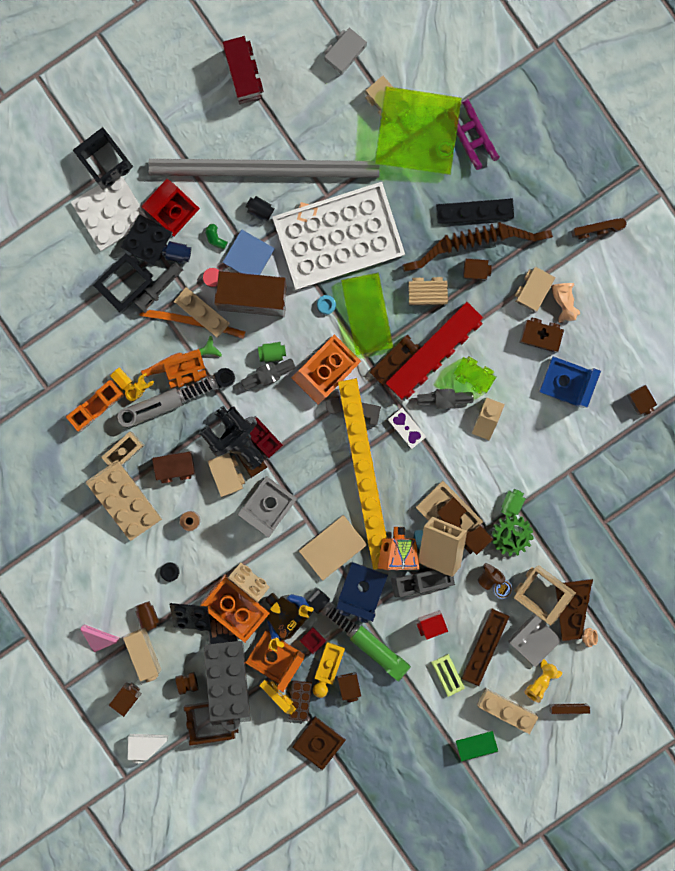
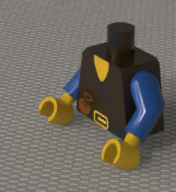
M271 593L265 601L271 606V609L268 611L270 614L266 617L271 635V641L269 642L271 650L277 652V646L283 648L284 643L281 640L290 639L312 615L314 609L309 607L306 599L302 596L291 594L278 598L275 593Z

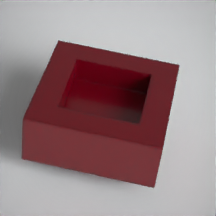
M312 627L299 641L314 654L327 640Z

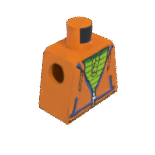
M394 527L393 538H383L378 569L419 570L416 540L405 538V527Z

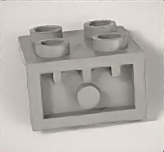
M533 614L514 633L508 642L534 667H537L561 642V638L536 614Z

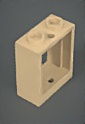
M538 565L535 568L531 567L525 575L527 579L524 584L521 582L516 587L514 599L551 626L561 615L576 592ZM538 574L564 592V595L550 614L524 595Z

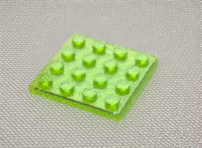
M386 86L374 164L451 175L462 98Z

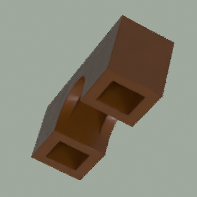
M453 496L436 511L439 515L437 519L461 528L460 519L467 512ZM478 525L473 530L467 531L464 548L470 554L474 552L477 555L493 538L481 525Z

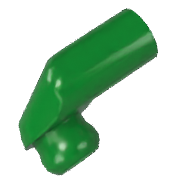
M209 224L205 229L209 244L225 250L228 242L218 237V227L215 224Z

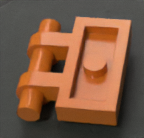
M199 349L162 361L168 380H172L168 382L171 389L175 387L180 388L186 383L198 382L201 378L207 377Z

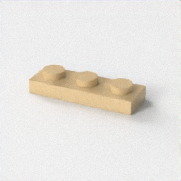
M187 287L174 301L217 338L230 324Z

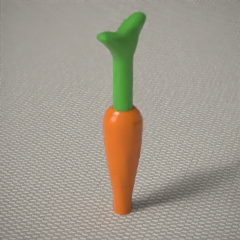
M209 336L206 345L199 349L201 356L206 354L222 356L221 352L213 346L212 336ZM183 353L173 354L142 370L141 373H147V376L165 373L162 361L182 355Z

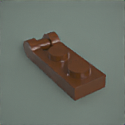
M408 334L370 371L382 385L421 348L410 340L411 337ZM404 345L410 350L407 354L401 350Z

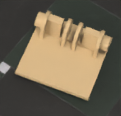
M241 562L228 577L257 603L269 589L264 579L257 577L248 566L243 565Z

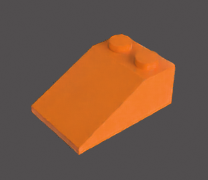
M334 334L291 378L319 405L338 386V381H343L361 360Z
M224 574L200 604V606H208L209 614L244 643L270 614L262 605L232 582L226 574Z

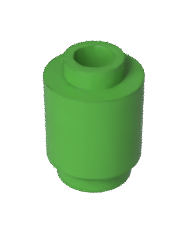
M281 342L266 343L258 347L260 362L283 361V357L286 356L285 345H281Z
M517 489L509 490L501 505V512L509 517H513L514 514L518 515L526 500L523 497L524 493Z

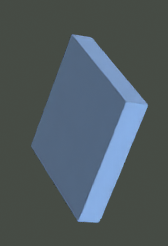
M241 230L223 263L239 273L260 275L275 248Z

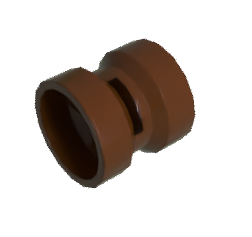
M195 672L189 673L187 676L179 675L175 677L179 695L186 694L187 691H199Z

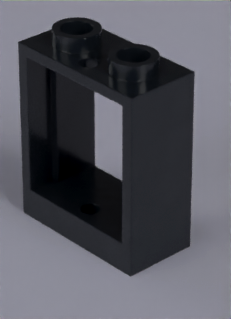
M103 127L73 149V152L103 190L111 187L118 178L125 176L133 168V165ZM107 143H110L123 161L99 178L86 159Z
M127 253L93 285L121 314L134 303V300H137L145 292L146 288L154 283L151 279L154 275L147 268L142 270L138 266L140 261L133 254L129 256ZM128 261L146 281L121 303L104 283Z

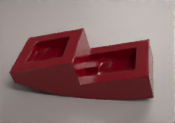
M254 416L257 424L250 433L251 439L270 458L283 444Z

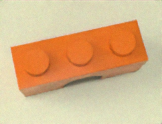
M109 380L89 400L79 405L66 418L78 432H81L125 394L113 380Z

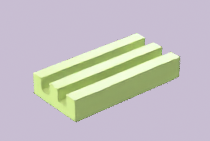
M449 654L431 661L448 697L465 689ZM445 660L448 661L460 687L456 688L444 663ZM438 663L441 664L453 689L452 691H449L437 666Z

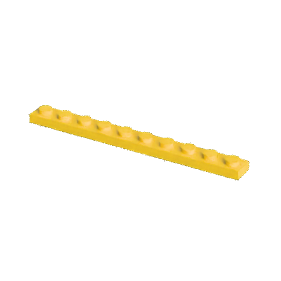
M357 378L338 381L370 556L373 570L378 569L382 540L387 537Z

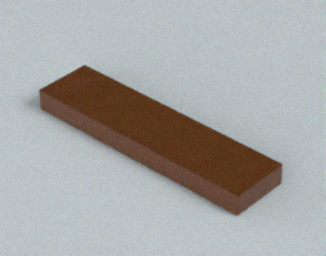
M493 608L491 609L461 679L480 686L509 620V615Z

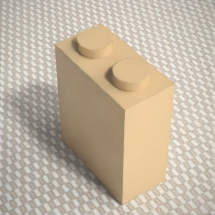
M432 517L423 529L419 563L453 577L461 567L467 531Z
M142 628L127 634L123 639L139 680H145L147 683L157 679L162 669L146 629Z

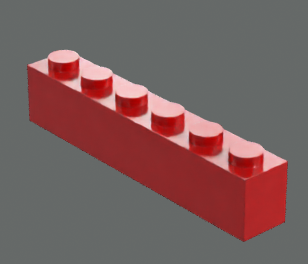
M466 302L385 384L401 400L404 397L408 399L415 392L413 388L417 384L421 386L428 379L426 375L431 370L435 372L442 365L440 361L444 357L448 359L455 352L453 348L458 343L462 345L469 338L467 334L471 330L475 332L483 324L481 322L483 317Z

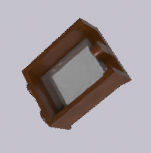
M209 702L184 706L187 717L186 726L190 737L189 746L235 739L236 733H239V729L227 731L222 725L212 726Z

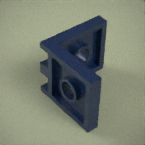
M352 562L337 601L336 609H339V613L350 617V614L357 616V620L361 622H373L376 615L375 610L388 575ZM361 581H366L369 584V589L365 592L358 589V584Z

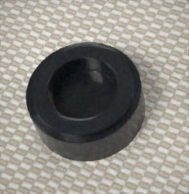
M173 562L165 563L160 570L161 577L168 582L176 580L180 574L178 565Z

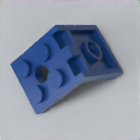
M552 356L539 392L580 408H588L601 371L595 368L586 369ZM562 375L569 378V383L565 387L559 384V378Z

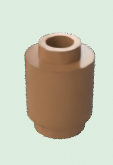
M194 511L185 512L180 518L181 527L187 531L196 529L200 525V516ZM189 517L193 519L191 525L186 523V519Z

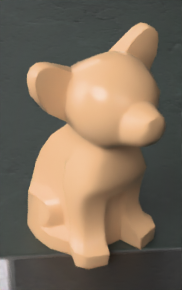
M574 283L551 285L556 302L563 308L558 318L559 323L565 320L575 321L577 316L580 315V311L574 307V297L572 294V288L575 286Z

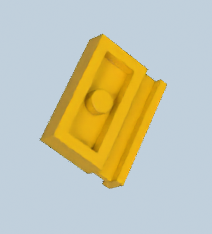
M264 680L259 685L285 713L292 714L296 710L292 705L293 701L277 689V684L274 681Z

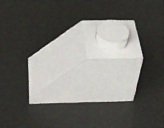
M130 734L128 737V760H132V763H144V760H148L167 742L168 735Z

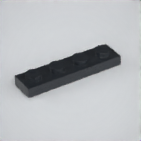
M513 198L436 204L437 224L514 218Z

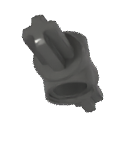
M290 358L276 365L272 362L257 368L256 374L241 380L243 389L248 390L259 384H262L264 387L280 380V375L295 369V364Z
M436 389L433 394L417 395V404L419 406L436 405L437 409L454 408L455 404L473 403L474 401L473 392H455L453 389Z

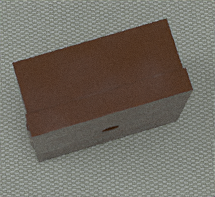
M219 271L214 303L218 311L285 317L286 278Z

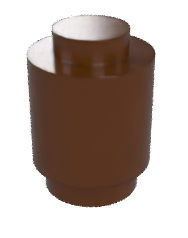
M150 601L135 606L137 610L135 613L141 629L145 628L148 631L156 628V623H159V620Z

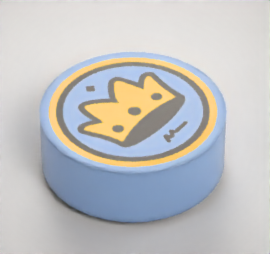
M507 580L503 584H495L493 586V592L498 598L506 599L512 594L513 587Z

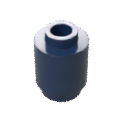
M169 241L168 245H165L162 255L166 256L165 260L179 263L189 262L192 247H187V244Z

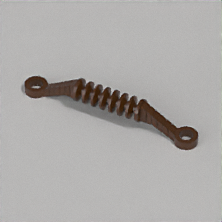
M498 222L497 229L494 228L493 224H490L489 231L485 226L482 227V232L476 227L475 234H472L471 230L468 229L467 236L464 235L463 231H460L459 238L455 233H453L452 239L446 234L421 260L402 264L403 271L407 272L423 268L438 254L452 253V247L457 252L460 245L466 250L467 243L470 244L471 248H474V242H477L480 247L482 240L488 245L489 238H492L493 242L496 243L497 236H499L501 241H505L506 238L517 237L536 242L552 238V230L533 234Z

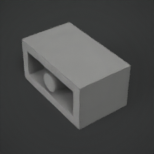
M350 27L347 31L342 30L336 38L338 40L334 46L331 44L324 52L326 54L324 57L325 61L341 75L367 46V42Z

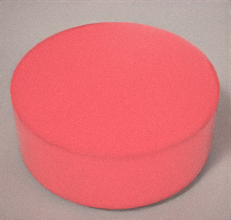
M209 268L203 274V280L209 287H217L219 273L217 268Z

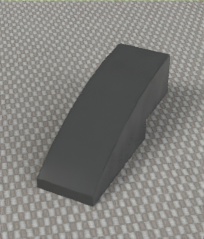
M434 569L391 578L394 597H403L455 585L454 576L445 575Z

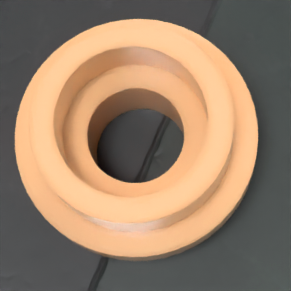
M586 628L582 634V641L587 647H592L598 642L597 631L592 630V628Z

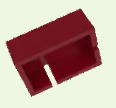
M245 36L223 41L239 105L261 99L260 93L264 91L261 79H256V75L259 73L255 59L251 60L250 57L254 55L250 40L246 41Z

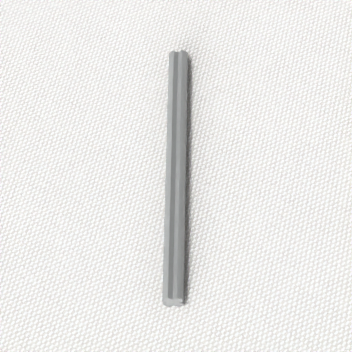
M149 159V175L379 178L380 162Z

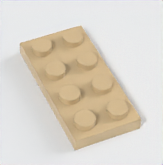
M118 460L86 481L88 487L130 541L162 520L161 516Z

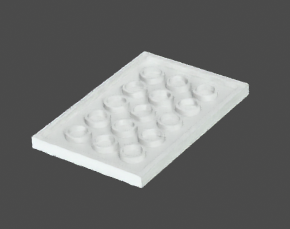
M382 182L272 217L296 290L405 255ZM317 207L318 210L316 216H313L314 209L312 208ZM299 212H302L300 218L307 219V222L297 220Z

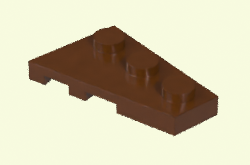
M593 579L562 582L576 592L559 616L562 641L582 639ZM555 586L558 603L564 592Z

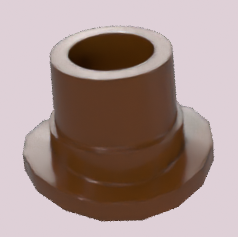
M488 563L483 565L484 571L477 579L479 584L486 590H490L495 584H503L506 580L499 569Z

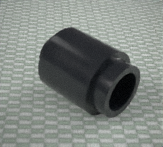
M255 196L254 199L250 197L245 206L248 208L247 213L261 221L265 220L267 222L275 208L271 207L272 204L258 196Z

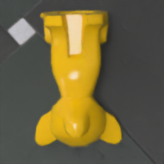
M545 659L540 662L543 674L532 685L530 684L524 692L531 700L537 703L543 699L550 679H557L562 676V672L558 671L555 665L547 663Z

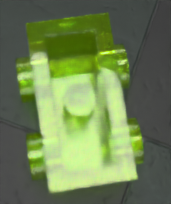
M470 356L467 359L463 357L453 372V375L456 376L455 380L463 385L468 383L472 386L471 390L480 395L482 392L486 394L496 379V376L493 375L494 371L486 366L481 368L477 365L478 361Z

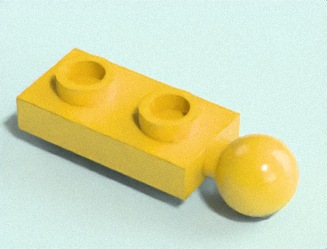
M330 642L326 643L314 678L320 680L313 687V694L317 698H323L327 695V683L333 685L345 650L344 647Z

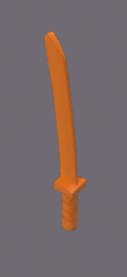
M147 310L146 313L142 312L139 314L142 317L176 321L205 328L190 316L155 310ZM227 326L222 333L244 339L246 331Z

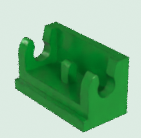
M493 731L456 740L461 762L498 752Z

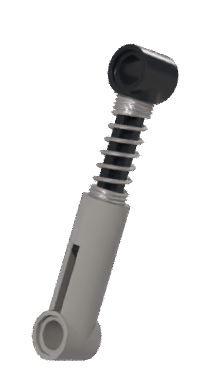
M221 368L214 375L206 377L204 381L201 379V382L192 383L191 386L187 385L186 388L182 387V389L178 390L174 388L130 407L123 408L118 413V422L124 427H132L183 406L187 399L191 400L192 397L196 398L197 395L201 396L202 393L205 394L212 389L230 387L235 382V374L229 368ZM225 372L231 375V380L228 383H223L220 379L221 375ZM151 406L155 407L154 409H151L142 414H137V412L149 408ZM126 412H130L133 415L130 423H126L123 420V415Z

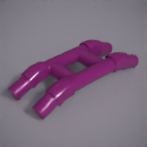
M468 98L463 100L462 104L471 121L460 126L452 107L446 109L445 113L475 169L479 170L483 165L473 149L484 144L486 151L493 161H497L500 156L486 134ZM475 127L480 138L469 142L465 132Z

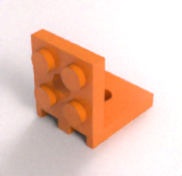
M265 630L245 663L278 683L277 689L284 692L303 662L305 654L281 640L284 643V647L277 646V652H275L277 659L274 662L268 661L266 654L273 650L269 648V642L271 641L270 632Z

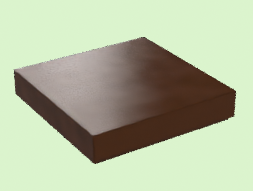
M315 716L292 748L323 771L346 739Z

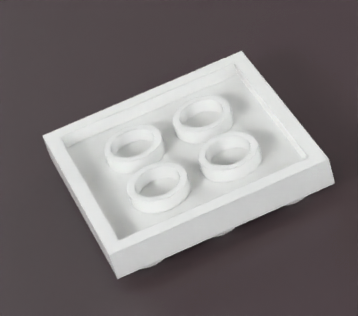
M123 176L118 178L109 188L103 190L98 185L71 201L101 252L125 238L139 214L148 218Z

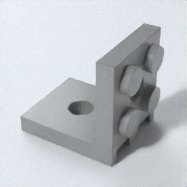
M266 476L237 515L269 538L297 498ZM268 497H273L276 500L274 508H268L265 505V500Z

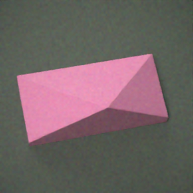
M85 624L80 629L94 652L116 644L120 637Z

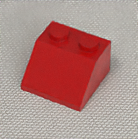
M166 179L141 206L159 224L173 232L172 235L174 237L200 209L169 179Z

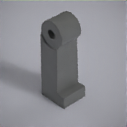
M332 397L327 400L326 409L329 413H344L341 398ZM362 403L364 417L371 418L370 424L377 425L381 406Z

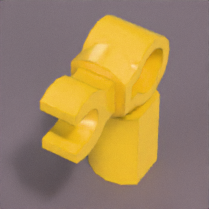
M120 367L110 375L115 383L122 390H125V396L129 401H135L142 397L145 389L154 384L153 380L148 384L145 383L144 378L147 376V373L140 375L138 382L132 384L133 381Z

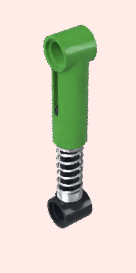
M315 587L306 598L309 607H312L314 612L326 615L327 618L331 619V622H335V625L337 624L339 628L343 629V632L347 633L352 643L383 667L398 682L411 668L404 659L391 651L362 625H355V622L350 621L351 618L348 619L346 618L347 616L340 614L339 609L335 608V605L330 602V598L319 588Z

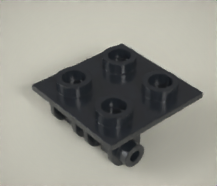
M139 214L123 241L121 248L154 266L161 259L160 254L173 232Z
M169 604L175 628L196 629L199 631L212 630L210 621L213 620V616L209 614L208 606Z

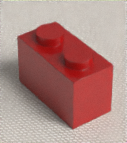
M440 610L418 618L420 622L417 623L421 636L425 635L426 640L448 632Z

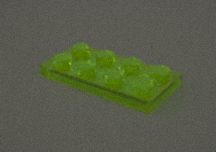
M379 272L341 280L355 354L361 355L394 348Z

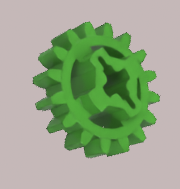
M515 514L512 519L506 515L505 521L500 518V524H494L495 530L491 531L493 536L492 542L495 544V548L497 550L500 549L502 554H505L507 551L509 556L513 552L518 556L520 550L526 552L525 546L530 547L531 543L529 540L534 539L531 534L533 529L530 527L529 522L525 521L522 516L517 519ZM511 531H513V534H514L513 538H514V540H512Z

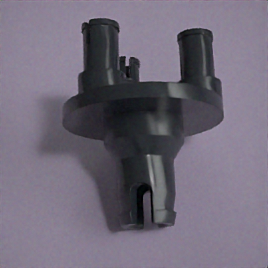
M224 406L220 407L221 410L218 409L214 414L225 425L223 435L218 438L209 426H205L199 432V435L210 445L209 448L215 456H221L227 452L237 454L249 466L248 468L251 470L255 469L264 461L263 455L252 443L250 435L257 421L254 417L244 419L235 406L228 410Z

